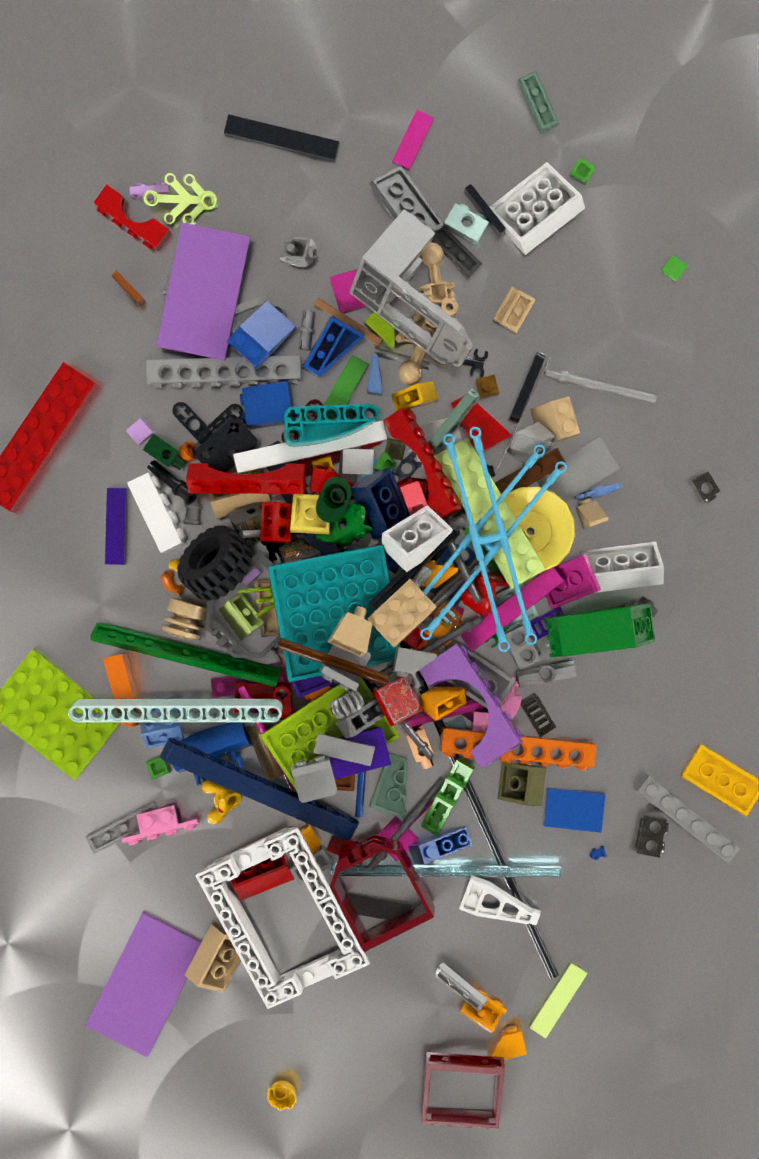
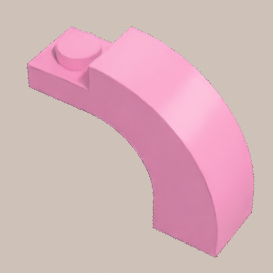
M516 680L517 682L501 705L502 710L507 711L512 719L516 715L522 696L514 695L515 692H518V680ZM473 711L474 716L471 730L486 732L489 713Z

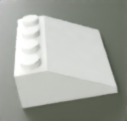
M546 162L492 204L490 208L505 226V233L526 255L584 210L585 205L582 195Z

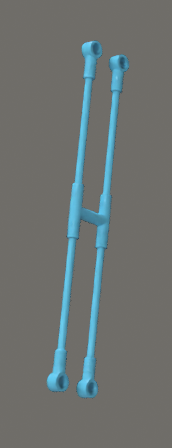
M472 427L470 429V437L473 439L476 452L479 454L496 517L495 523L498 533L479 538L456 459L457 453L454 446V436L446 434L443 438V443L447 446L450 460H452L469 523L468 528L476 558L479 560L496 624L495 629L499 641L498 649L505 653L509 651L510 644L506 640L503 626H501L483 560L484 555L481 545L501 541L523 617L522 623L526 634V644L534 645L537 637L533 633L531 622L525 610L510 554L511 548L502 517H500L483 454L481 430L478 427ZM477 430L479 435L473 436L472 432ZM450 437L453 439V441L451 443H447L445 441L446 438ZM529 636H533L535 638V641L533 643H529L527 641V638ZM502 643L508 645L506 650L501 649L500 645Z
M535 446L534 453L526 461L525 466L497 499V506L504 500L525 472L539 458L545 455L544 446ZM538 448H541L543 450V453L537 454L536 450ZM560 461L556 463L555 470L547 478V482L506 531L507 537H509L547 488L561 474L566 472L567 465L565 462ZM563 465L565 469L560 471L557 467ZM493 506L475 524L478 533L494 512ZM470 532L424 589L423 593L427 595L461 551L465 550L472 541ZM500 540L496 541L494 545L491 543L481 545L488 551L483 559L485 566L502 548ZM480 565L438 617H435L427 628L421 630L420 635L422 639L430 640L432 638V633L442 622L441 619L481 571ZM429 631L430 636L425 638L423 632Z

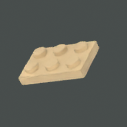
M409 579L367 620L395 648L437 606Z

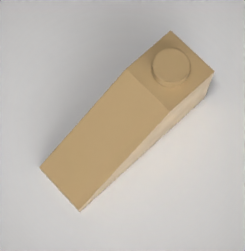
M590 499L579 502L580 506L576 507L583 529L609 520L596 500L593 502Z

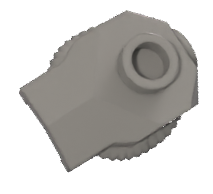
M293 237L286 240L280 260L294 266L307 267L317 255L314 241L309 237Z

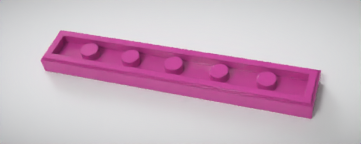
M554 567L543 572L520 590L526 611L565 582ZM516 594L497 608L499 620L503 628L521 615ZM492 612L483 618V623L474 627L471 632L468 630L461 635V638L472 652L497 634Z

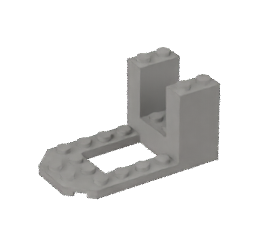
M404 209L362 257L349 293L442 364L453 362L454 366L461 367L473 348V344L463 326L455 317L449 316L439 305L432 303L425 294L415 290L409 283V280L420 269L423 262L420 255L432 242L435 232L428 225L420 222L414 214ZM396 296L437 327L433 337L427 330L417 326L411 318L400 313L397 307L390 305Z

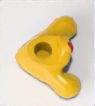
M207 779L202 784L203 793H215V808L209 812L207 820L213 825L219 824L227 813L240 803L241 794Z

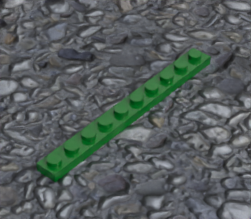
M98 622L90 635V641L273 687L277 686L282 668L242 658H234L230 655Z

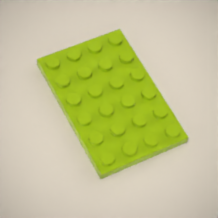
M32 649L0 689V722L75 781L121 722L72 721L68 713L74 701L96 698L36 650ZM75 708L76 712L83 713L80 708ZM94 708L97 713H103L101 709Z
M359 677L357 681L359 686L356 690L361 694L365 704L375 698L363 678ZM339 684L260 734V737L295 789L296 785L291 765H294L297 761H310L314 757L320 756V754L313 753L317 734L321 733L334 737L343 736L336 724V721L339 719L333 714L330 706L331 701L348 692L341 688ZM385 716L365 729L369 730L382 726L386 745L400 737L395 727H390Z

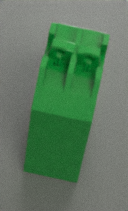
M650 603L560 615L544 619L547 622L549 632L547 640H550L552 652L549 653L550 657L632 649L656 642Z

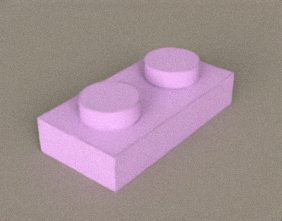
M156 182L151 186L138 183L133 187H129L132 199H143V194L147 190H153L158 194L171 195L169 186L163 182ZM152 194L147 196V198H154Z

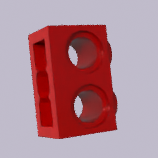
M276 501L262 502L260 541L290 543L292 504Z

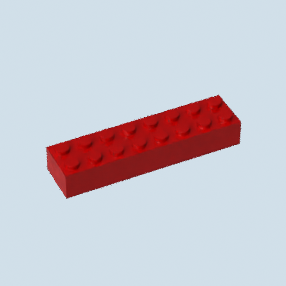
M65 362L61 364L0 455V505L10 512L17 510L99 387L95 382Z

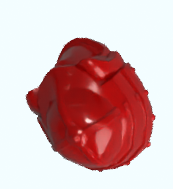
M480 571L473 581L482 601L475 604L468 587L462 593L461 601L464 605L481 615V617H487L490 613L491 605L483 575ZM487 572L495 600L496 586L507 587L508 583L502 574Z

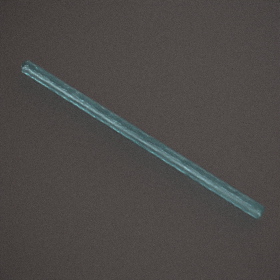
M336 865L331 866L332 876L334 874ZM355 865L338 873V876H407L402 865H377L372 872L366 868L367 865ZM413 865L419 877H471V875L476 877H561L560 866Z

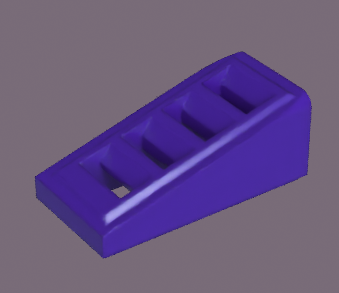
M560 606L530 621L537 640L549 634L548 629L545 631L541 620L549 616L554 617L556 612L559 616L564 615ZM536 623L538 624L539 628H540L541 631H542V633H540V634L538 633V631L536 630V628H535V626H534V624H536Z

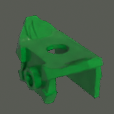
M357 503L348 504L343 516L338 521L330 523V534H315L317 540L346 547L351 545L352 541L357 538L367 536V533L372 531L373 527L364 525L366 514L364 506ZM347 522L346 527L341 529L339 524Z

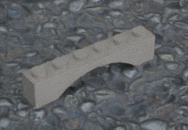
M645 774L634 788L726 863L729 864L740 850L738 846L649 775Z

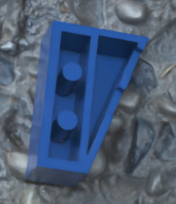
M331 316L301 368L316 377L321 376L365 335Z

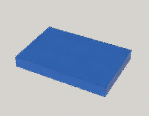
M548 788L544 826L601 833L606 795Z

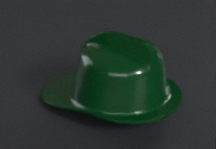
M337 476L332 477L323 485L316 503V513L324 522H336L346 511L351 500V487L345 479Z

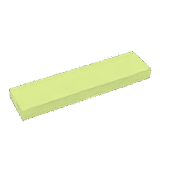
M570 962L529 1028L546 1038L587 976V972Z

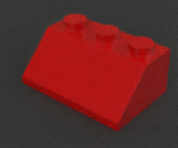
M286 853L276 860L272 861L269 858L241 871L238 877L231 880L233 889L240 901L294 880Z

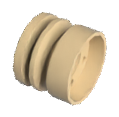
M170 598L166 610L174 613V617H164V620L172 624L171 626L162 624L161 629L178 638L200 640L201 635L193 631L194 629L203 631V627L197 625L196 621H206L207 608Z

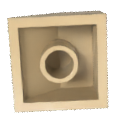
M569 396L530 409L534 423L540 422L555 435L552 443L580 434Z

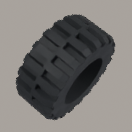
M218 525L214 526V528H208L204 533L201 532L185 548L184 554L180 557V563L177 566L178 578L197 598L206 601L217 600L220 596L224 597L229 591H233L236 585L243 581L244 575H247L248 567L252 563L251 547L229 526Z

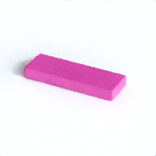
M416 110L392 163L410 170L434 117Z

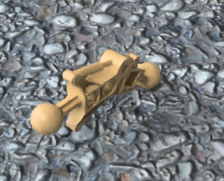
M430 243L420 255L423 263L428 266L430 283L420 287L419 290L424 291L423 294L426 295L428 300L439 305L445 313L453 317L458 311V303L455 299V293H453L455 284L453 282L441 281L439 264L444 258V252L437 243ZM446 306H449L451 311L447 310ZM416 312L411 319L417 326L427 330L433 337L437 327L421 316L420 313ZM401 332L395 337L396 343L406 341L414 343ZM417 345L410 360L403 362L398 370L399 378L405 384H415L422 377L420 364L426 352Z

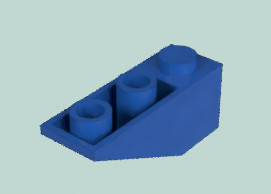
M463 827L409 845L408 848L413 864H427L469 847L472 843L467 827Z

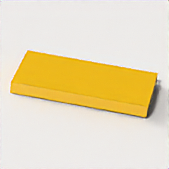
M699 744L680 775L685 780L746 817L759 798L758 778L702 744Z

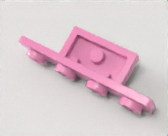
M174 805L136 815L140 834L123 838L122 843H128L130 846L139 844L140 839L147 838V841L158 839L159 834L166 833V836L176 834L178 829L192 830L200 822L198 819L179 824Z

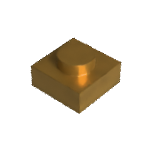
M495 374L476 379L480 398L499 394Z

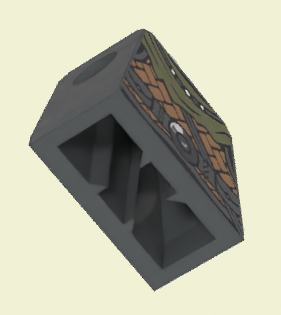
M256 503L227 514L238 534L241 530H261L262 511ZM260 537L243 539L251 547L260 540Z
M304 539L294 542L290 541V543H285L279 548L280 562L287 563L321 556V552Z

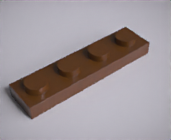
M559 448L539 458L525 472L511 491L520 487H528L548 476L555 470L556 463L560 461L566 463ZM559 465L557 468L560 469V468H562V467H564V466H563V465ZM522 468L495 482L501 494Z

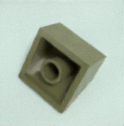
M502 762L498 799L525 806H542L546 768L515 762Z

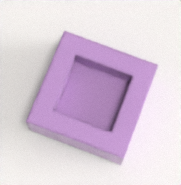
M141 418L126 430L139 446L154 434Z
M255 567L243 579V582L249 586L262 572Z

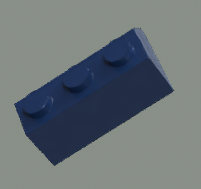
M386 468L364 477L351 487L357 504L365 508L366 525L373 527V530L370 531L372 538H382L383 532L411 516L391 468Z

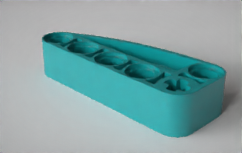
M374 404L289 407L283 416L284 441L290 447H302L345 438L372 425L379 416V409ZM350 411L355 415V418L349 419L345 413ZM365 411H371L374 418H367ZM313 413L317 419L311 421L307 418V414ZM326 413H334L336 419H328ZM290 414H293V417H295V421H292V419L289 417ZM296 433L299 439L291 440L289 434Z

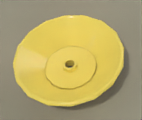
M520 487L508 493L504 500L515 519L523 512L540 491L541 487ZM546 490L519 523V526L544 566L545 571L557 566L570 552L575 538L574 518L568 505L554 492ZM532 529L534 534L528 535L527 530Z

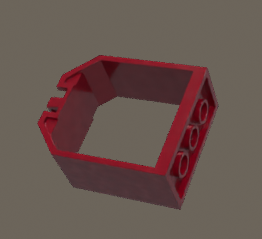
M377 834L366 838L367 842L363 844L359 839L353 842L352 849L348 847L340 852L330 884V888L364 952L434 918L435 906L402 843ZM385 851L397 855L422 905L366 932L337 876L338 873Z

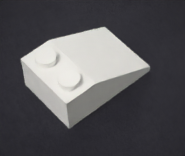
M427 505L383 532L382 545L384 546V551L408 572L422 563L453 529Z

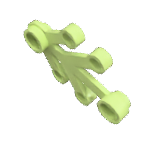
M172 173L164 175V182L171 185L179 195L158 194L153 190H147L143 194V201L149 206H155L158 202L179 203L174 209L163 215V221L167 224L174 223L175 218L190 204L198 205L190 213L183 214V223L192 224L194 219L204 209L212 210L217 205L216 195L212 191H204L195 181V177L192 174H185L183 182L185 185L191 186L198 196H190ZM172 175L173 181L169 183L167 177ZM188 176L192 177L191 183L186 182ZM149 194H152L154 197L152 201L147 200ZM205 197H210V203L206 204L204 202ZM170 214L172 216V220L170 222H167L166 216ZM187 215L191 217L190 222L185 221Z

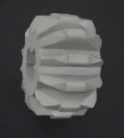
M351 690L331 701L330 706L337 719H343L360 710L364 706V702L357 690Z

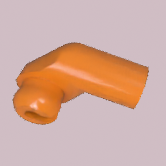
M164 571L161 575V581L165 590L181 596L184 587L174 584L171 571Z

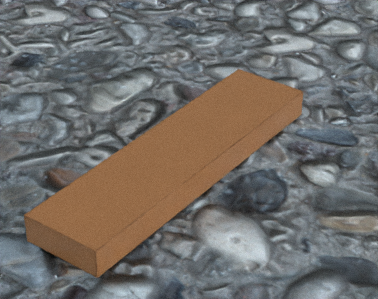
M320 298L316 299L314 303L316 309L365 335L363 339L378 348L382 344L381 337Z

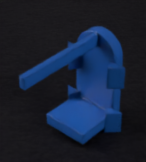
M604 846L597 850L592 849L589 854L590 858L595 859V861L599 860V857H607Z

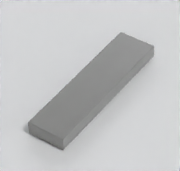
M155 801L86 836L93 853L95 854L121 841L123 838L140 831L136 815L157 810L158 807Z

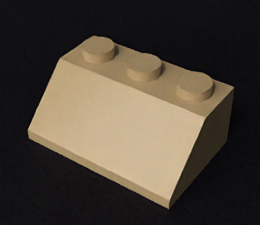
M262 468L240 474H260L264 473V471ZM233 470L226 473L237 474V470ZM209 494L216 519L228 516L227 514L252 503L262 507V502H271L270 494Z
M210 925L185 976L197 987L224 993L241 959L222 926Z

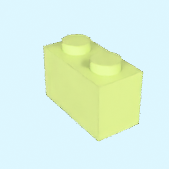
M242 593L227 601L219 609V612L240 640H243L264 624L260 617H255L257 612Z

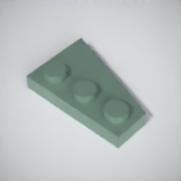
M389 752L391 765L383 767L369 807L406 819L405 802L408 759Z

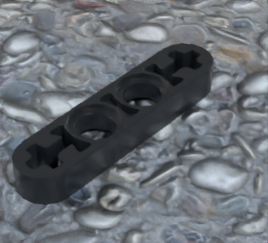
M537 351L509 420L519 422L546 354Z

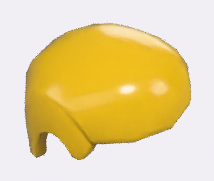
M288 1081L274 1082L268 1088L267 1100L272 1107L279 1111L286 1108L291 1110L296 1104V1090L293 1084Z

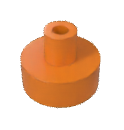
M190 441L183 443L179 447V456L188 462L196 459L192 452L195 444Z

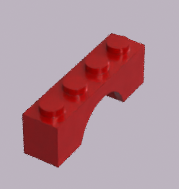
M107 184L93 202L97 207L96 211L103 217L108 215L112 218L111 222L118 228L122 226L126 228L128 235L135 240L137 237L143 241L142 244L149 250L155 249L159 251L171 234L167 227L154 218L141 223L128 219L124 213V197Z

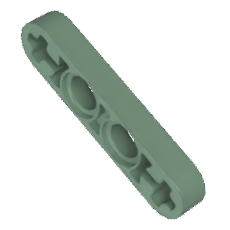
M474 389L465 394L428 442L434 451L439 450L444 445V436L455 431L479 400L480 395Z

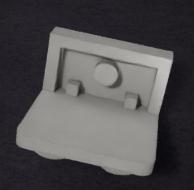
M332 645L328 652L329 655L366 667L371 657L369 652L359 657L335 645ZM322 664L319 668V671L323 673L322 677L330 682L333 679L340 682L339 686L347 691H350V689L356 691L359 686L357 682L359 676L325 664Z
M320 755L314 757L313 760H301L291 765L300 802L305 803L337 794L329 756Z

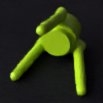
M271 586L238 589L237 591L238 593L270 591L267 597L257 600L256 603L259 604L269 600L271 603L274 602ZM274 603L257 613L255 617L258 618L275 607Z

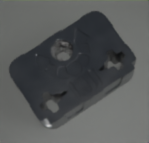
M229 414L193 446L192 452L201 463H208V466L215 470L227 472L235 466L233 456H228V451L234 450V454L250 451L257 446L258 441L236 415ZM231 423L236 426L234 430L230 426ZM204 448L207 451V454L204 455L201 452V449Z

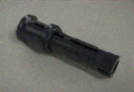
M156 460L150 462L154 467L148 465L147 470L170 487L175 496L182 498L186 505H191L196 500L198 494L188 493L187 483L184 480H178L158 464Z

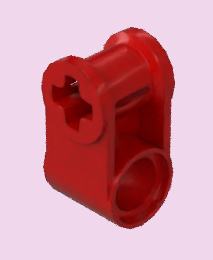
M284 682L278 683L273 691V699H278L283 705L282 715L279 719L283 720L293 714L291 687ZM280 689H283V691L285 692L284 696H281V693H278ZM273 708V713H277L278 710Z

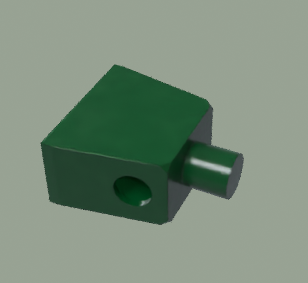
M155 434L151 436L142 449L167 467L171 464L178 470H181L186 463L183 458L177 455L178 450ZM164 450L171 453L168 459L162 456Z

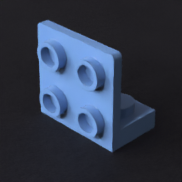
M158 708L152 709L155 713H161ZM172 708L173 712L179 713L178 708ZM140 722L141 736L146 749L165 745L168 738H174L179 741L184 739L179 722Z

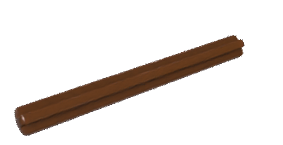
M283 638L279 639L277 645L279 649L383 685H387L390 676Z

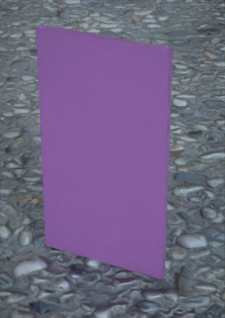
M181 223L156 347L225 361L228 348L227 340L232 329L250 236Z
M142 913L85 1026L148 1057L187 979L185 973L202 941H198L146 913Z

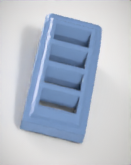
M373 354L367 394L382 396L379 360L377 354Z

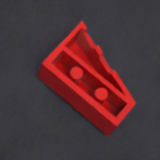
M463 397L450 403L452 411ZM477 402L460 423L475 451L474 441L470 437V429L472 427H478L481 430L483 452L512 436ZM474 430L472 432V435L477 436L479 435V432L477 430Z

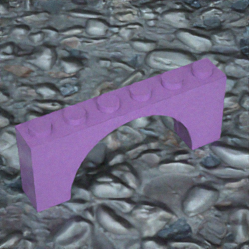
M455 644L419 671L428 686H435L447 680H462L474 686L481 693L488 707L489 722L482 741L470 752L479 766L485 768L522 744L521 738L523 735L517 727L514 728L511 724L512 718L509 713L503 711L500 707L502 703L496 694L493 695L489 690L491 686L486 678L482 679L479 672L481 670L475 662L472 663L469 659L470 653L464 645Z

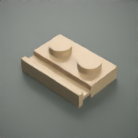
M512 286L494 316L493 321L517 334L536 299Z

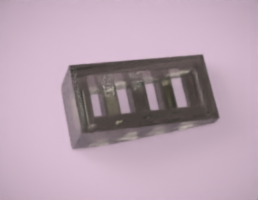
M535 693L521 701L520 706L540 737L556 728V725ZM540 708L539 711H537L536 713H534L533 715H531V713H532L533 711H535L536 709ZM544 714L543 718L535 722V719L539 718ZM546 721L549 722L547 725H545V726L542 727V728H539V727H538V726H540L541 724H543V723L546 722Z

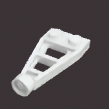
M471 875L459 907L460 910L475 916L524 924L530 923L535 926L541 913L540 910L527 906L493 883ZM491 894L498 898L500 901L499 907L495 909L484 907L482 905L484 896ZM509 903L517 907V914L504 912L502 910L504 904Z

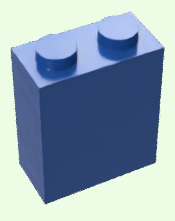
M286 381L242 388L240 402L241 405H244V413H242L243 423L249 429L282 425L285 411L289 407H293L290 384ZM290 414L289 417L294 421L293 414Z

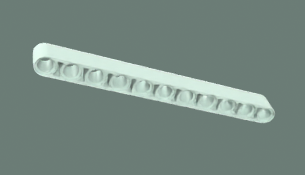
M78 699L72 704L68 715L74 722H277L281 718L283 705L278 699ZM75 708H80L83 713L76 712ZM94 708L101 709L103 713H97ZM114 708H119L122 713L115 712ZM133 708L140 709L142 713L134 712ZM158 708L161 713H155L152 709ZM172 708H178L180 713L173 712ZM197 708L200 713H194L191 709ZM211 708H217L220 712L213 713ZM236 708L239 710V712L233 713L230 709ZM256 708L259 712L252 713L249 709ZM276 708L278 712L272 713L269 709Z

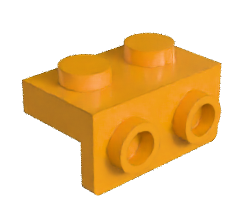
M477 989L479 993L488 999L484 1007L479 1012L464 1001L459 1012L492 1033L507 1010L503 1008L502 1003L497 1000H491L484 991Z

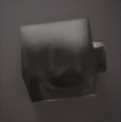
M709 471L689 482L700 502L706 500L708 503L717 498L716 494L720 492ZM703 483L707 484L710 488L707 494L701 490Z

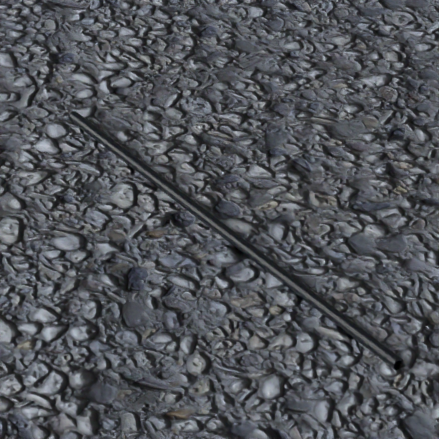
M403 641L400 642L401 648L410 649ZM426 682L420 687L421 690L419 692L423 694L429 690ZM443 719L433 722L440 738L442 727L446 728ZM455 754V757L449 756L453 766L456 760L460 758L459 754ZM469 779L464 791L512 896L526 904ZM526 924L550 979L556 978L559 974L537 925Z

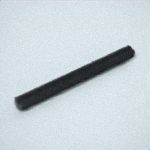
M453 529L422 563L408 572L403 569L368 602L369 607L376 611L457 534L456 531Z

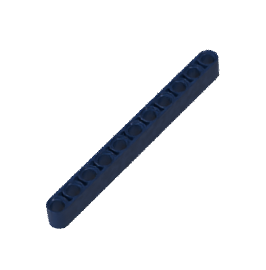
M168 738L160 754L161 759L344 840L350 841L359 825L355 818L315 800L302 803L297 792L174 738Z

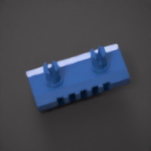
M241 722L217 725L195 733L181 741L217 758L228 756L231 764L237 766V761L242 769L245 767L239 752L244 748L252 746L246 727ZM173 765L176 772L182 773L186 771ZM193 774L196 785H201L200 776Z

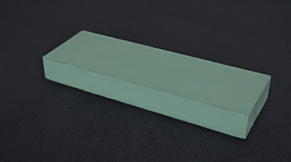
M537 71L519 78L518 81L540 131L543 132L559 125V121Z

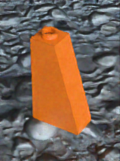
M128 653L103 658L114 699H138ZM117 708V712L122 713V711L119 708ZM133 708L134 712L140 713V709ZM121 722V725L127 724V728L139 725L138 722Z

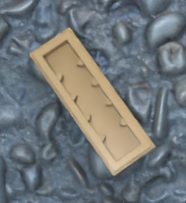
M270 578L254 580L255 588L271 586ZM270 591L256 592V600L267 597ZM269 600L257 604L258 613L273 603ZM274 607L260 616L264 622L260 626L261 637L280 635Z
M254 724L247 727L246 731L266 779L270 781L283 776L272 753L260 737L261 733L257 725Z

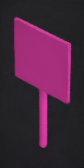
M431 800V801L428 803V805L423 809V811L418 815V817H417V818L414 820V822L409 826V828H410V827L417 821V819L433 804V801H432V800ZM395 816L377 835L390 838L403 822ZM409 828L398 840L402 843L405 851L409 849V845L414 844L419 839ZM388 853L396 862L399 860L397 855Z

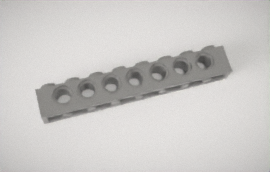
M300 355L270 356L261 366L268 369L265 376L258 375V370L244 357L225 358V361L214 358L146 360L147 384L149 386L152 385V388L155 389L164 388L163 385H171V388H182L185 384H190V387H202V384H209L210 387H220L221 383H228L229 386H240V383H248V386H258L259 382L273 384L286 381L290 385H295L297 381H302ZM280 366L287 368L285 375L277 374L276 371ZM243 367L249 370L248 374L244 377L238 374L239 370ZM228 368V376L221 377L219 375L220 370ZM185 369L191 370V375L188 378H182L181 376L182 371ZM203 369H209L210 375L203 378L200 376ZM165 370L172 371V375L168 379L162 377Z

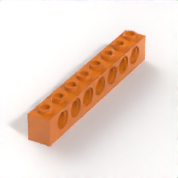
M442 727L439 750L444 752V756L455 757V754H463V758L474 759L470 751L475 748L477 741L483 739L486 732ZM523 736L521 738L523 743L520 744L522 746L521 753L514 754L513 750L501 757L502 762L512 763L514 759L520 760L521 764L531 765L533 761L539 762L540 766L550 767L551 763L558 764L559 768H569L572 765L577 766L579 770H588V767L594 768L597 745L589 742ZM463 738L465 746L459 749L456 747V741ZM539 746L541 753L538 756H533V748ZM558 748L560 751L559 756L552 758V750ZM577 750L579 753L578 758L571 760V752Z

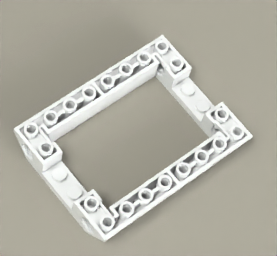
M298 827L284 828L223 856L195 875L267 1009L301 995L305 987L332 975L335 979H338L370 965V961ZM290 851L289 854L340 949L279 975L229 881L238 877L241 871L269 858L272 861L282 857L284 853Z

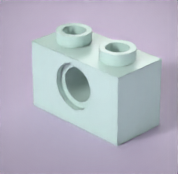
M455 203L444 222V227L477 246L489 221L486 220L487 218L480 213L474 214L469 211L470 208L468 206ZM464 219H469L472 222V225L469 227H465L462 224V221Z

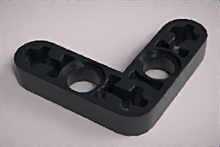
M184 402L176 403L173 406L172 412L178 421L199 441L212 427L216 426L218 421L223 420L226 414L227 416L232 414L231 410L233 408L235 410L240 409L238 412L240 420H242L244 410L239 404H231L208 426ZM179 406L181 408L186 407L184 411L188 416L190 415V413L193 414V416L189 417L185 423L183 422V420H185L186 418L182 414L177 415V413L179 412L177 408ZM192 420L199 421L200 426L197 430L190 429L189 423Z

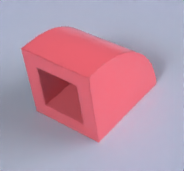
M419 481L400 487L410 515L427 506Z

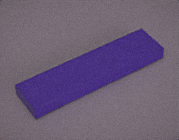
M107 488L105 565H125L126 488Z

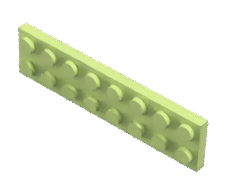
M467 437L454 446L474 524H476L492 507V502L480 458ZM446 449L434 457L441 463L445 477L450 480L451 487L459 497L460 503L464 508L454 466ZM490 476L494 495L497 501V499L501 496V493L499 492L497 486L495 485L494 481ZM503 500L499 504L498 510L507 531L516 519L505 500ZM494 512L478 533L482 537L498 533ZM518 524L509 535L508 541L515 573L520 585L545 571V568ZM501 548L493 559L512 590L514 588L506 554L503 553Z

